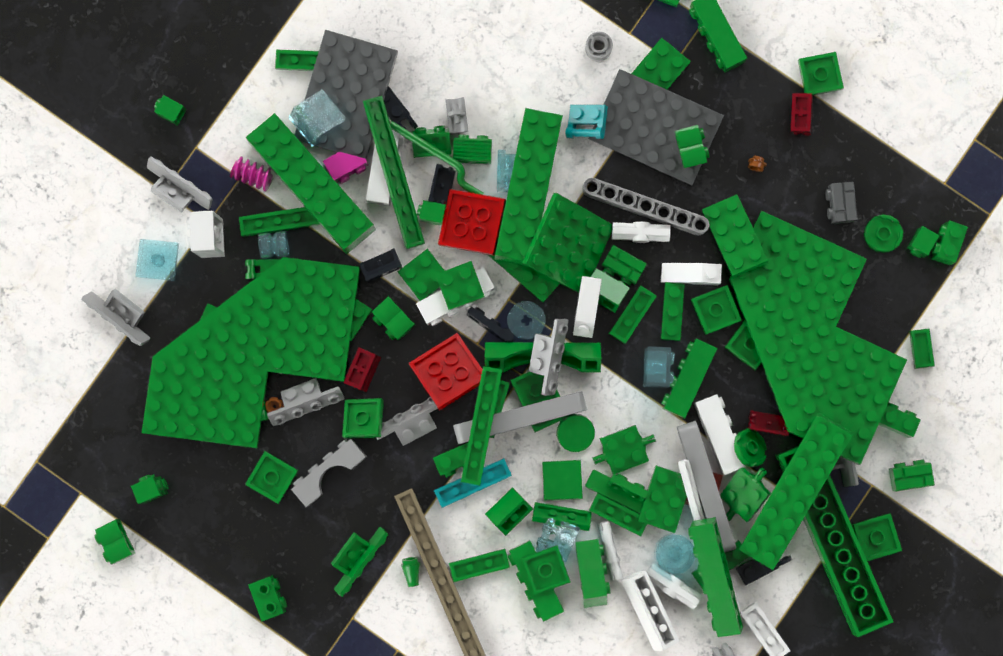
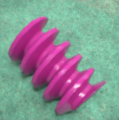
M242 156L234 163L230 173V178L235 177L237 181L242 178L243 183L249 181L250 186L256 184L257 189L263 187L265 192L269 189L273 179L270 167L266 172L264 171V165L257 169V162L250 166V160L247 159L243 163Z

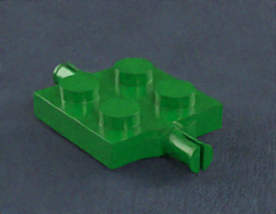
M632 425L599 438L603 447V454L592 457L595 465L606 461L611 468L612 474H617L648 462L649 459L645 445L656 442L654 434L642 438L636 425Z
M744 467L739 468L722 491L720 497L730 508L726 513L728 521H731L735 514H738L746 523L751 521L771 495V492L764 487L761 481L767 474L764 468H760L756 475L749 473Z

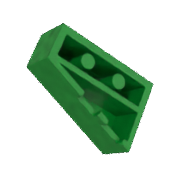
M598 539L575 542L584 608L607 605V594H611L609 582H605L604 577L608 573L606 563L602 564L601 556H605L603 544L599 545Z

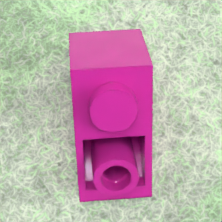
M338 152L323 161L331 177L336 183L339 182L340 184L350 179L349 176L354 173L360 174L364 172L368 166L365 158Z

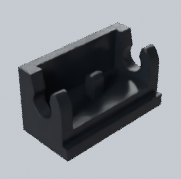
M436 164L428 201L447 205L449 191L453 187L456 173L454 168H446L441 164Z
M395 248L359 263L368 283L403 268Z

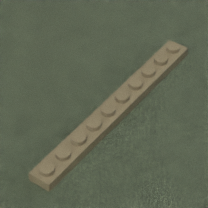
M413 488L394 496L464 656H486Z

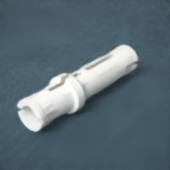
M610 521L599 523L598 526L607 559L605 562L608 564L611 581L622 579L623 575L619 563L621 559L616 551Z

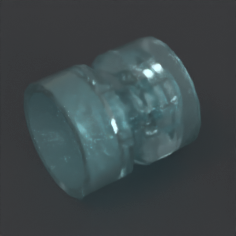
M286 231L277 232L274 236L270 233L258 235L259 251L262 259L272 258L274 254L280 257L289 256V243Z

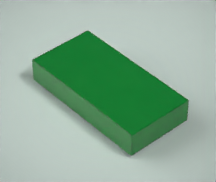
M930 328L909 331L914 369L934 367Z

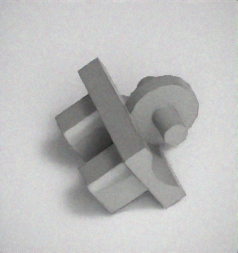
M464 97L445 99L449 134L468 132Z

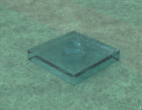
M140 239L135 277L175 281L179 243Z

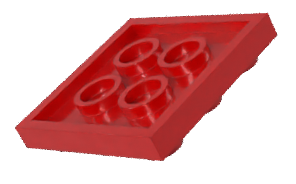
M450 189L438 245L494 256L506 199Z
M458 333L409 362L411 369L439 410L480 385L483 369Z

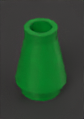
M408 557L402 559L403 564H401L407 581V586H418L420 569L418 558Z

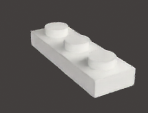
M756 602L740 612V615L769 656H784L790 652V649Z

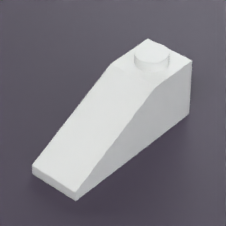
M662 263L661 282L718 286L721 284L722 264Z
M582 276L573 335L589 338L593 336L601 279Z

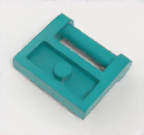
M570 104L568 127L565 131L566 138L596 137V139H603L605 136L608 106ZM576 125H597V128L576 129Z

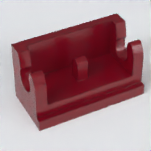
M793 93L791 132L795 135H798V133L811 135L812 93Z
M358 348L343 383L367 392L381 357Z
M750 410L747 429L781 436L789 435L783 416Z

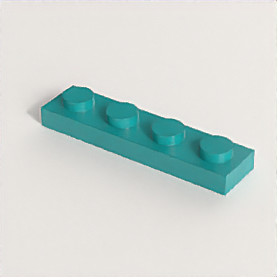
M503 458L484 467L480 486L461 482L460 478L434 490L443 508L512 476Z

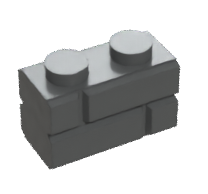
M854 182L830 184L825 191L826 200L830 202V208L827 209L828 219H831L832 224L857 221Z

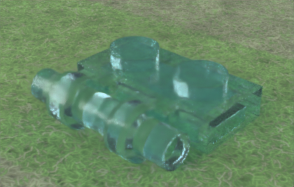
M548 518L542 527L543 533L536 542V552L558 545L563 561L567 562L580 528L561 521L558 527L554 525L555 520L553 518ZM551 534L556 535L554 541L549 539Z

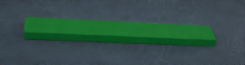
M378 96L364 100V108L405 248L410 249L425 244L383 97Z

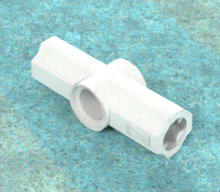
M649 222L613 223L612 240H632V242L648 243L649 241L669 242L670 225L650 224Z
M653 563L646 572L652 584L661 588V591L673 599H678L694 610L702 595L685 585V582L666 573Z

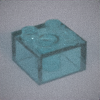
M645 348L643 387L668 388L673 383L674 372H670V368L674 364V352H671V348Z

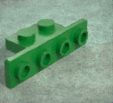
M592 470L585 484L586 488L640 514L643 501L649 492L645 490L643 485L639 483L633 484L627 481V478L621 474H613L611 477H608L596 470Z
M379 527L369 542L354 532L331 562L333 567L344 573V576L334 588L339 596L343 597L345 593L349 592L352 583L362 574L363 568L374 558L377 549L385 543L388 533L383 528Z

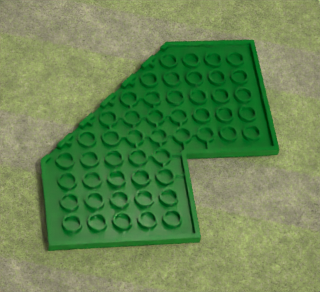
M761 211L753 229L769 263L734 278L731 275L729 280L735 291L741 312H743L750 335L755 343L760 361L765 369V374L773 390L779 411L783 416L788 432L804 439L816 416L820 413L853 432V436L841 457L861 465L907 359L836 327L867 259Z
M283 257L172 341L152 358L142 433L258 448L268 372L336 381L345 380L360 267Z

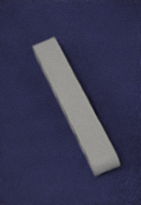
M588 178L584 182L583 193L585 196L694 235H703L709 228V221L704 216L596 178ZM592 183L596 186L597 190L589 192L586 186ZM606 190H612L615 196L613 198H607L604 192ZM629 196L633 202L630 205H626L623 203L622 198ZM641 203H648L651 207L650 210L643 211L640 206ZM666 209L668 217H661L659 210ZM678 215L685 216V224L678 223ZM701 221L704 224V229H696L695 222Z
M576 392L494 414L490 436L586 411L587 407L583 392ZM473 420L453 425L458 444L469 442Z
M696 421L677 426L686 460H689L705 519L716 517L724 552L735 550V541Z

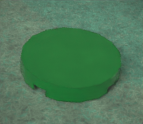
M884 214L871 219L864 231L865 241L868 246L876 252L886 253L893 251L903 240V229L899 224L900 222L891 215Z
M571 414L560 421L556 436L564 449L570 452H580L592 444L595 437V429L593 423L586 416Z
M751 429L738 432L734 440V450L740 462L752 468L763 464L766 459L765 450H767L763 437L759 432L752 431Z

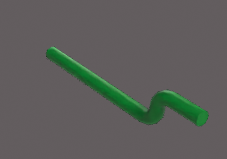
M393 121L390 123L393 131L454 167L458 172L457 182L461 188L470 193L484 194L465 181V169L459 161Z

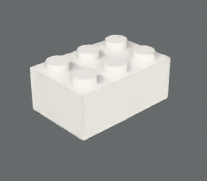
M214 211L189 212V217L186 220L187 229H190V237L187 238L188 248H191V251L201 258L225 257L223 219Z

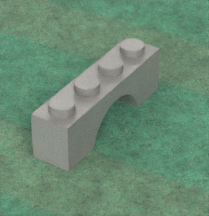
M347 439L343 440L338 445L339 449L334 454L332 451L323 457L324 462L321 465L315 464L308 470L310 473L305 478L301 476L293 483L295 487L291 490L305 507H309L323 495L321 481L327 470L334 466H344L353 469L367 457L353 439L349 441Z

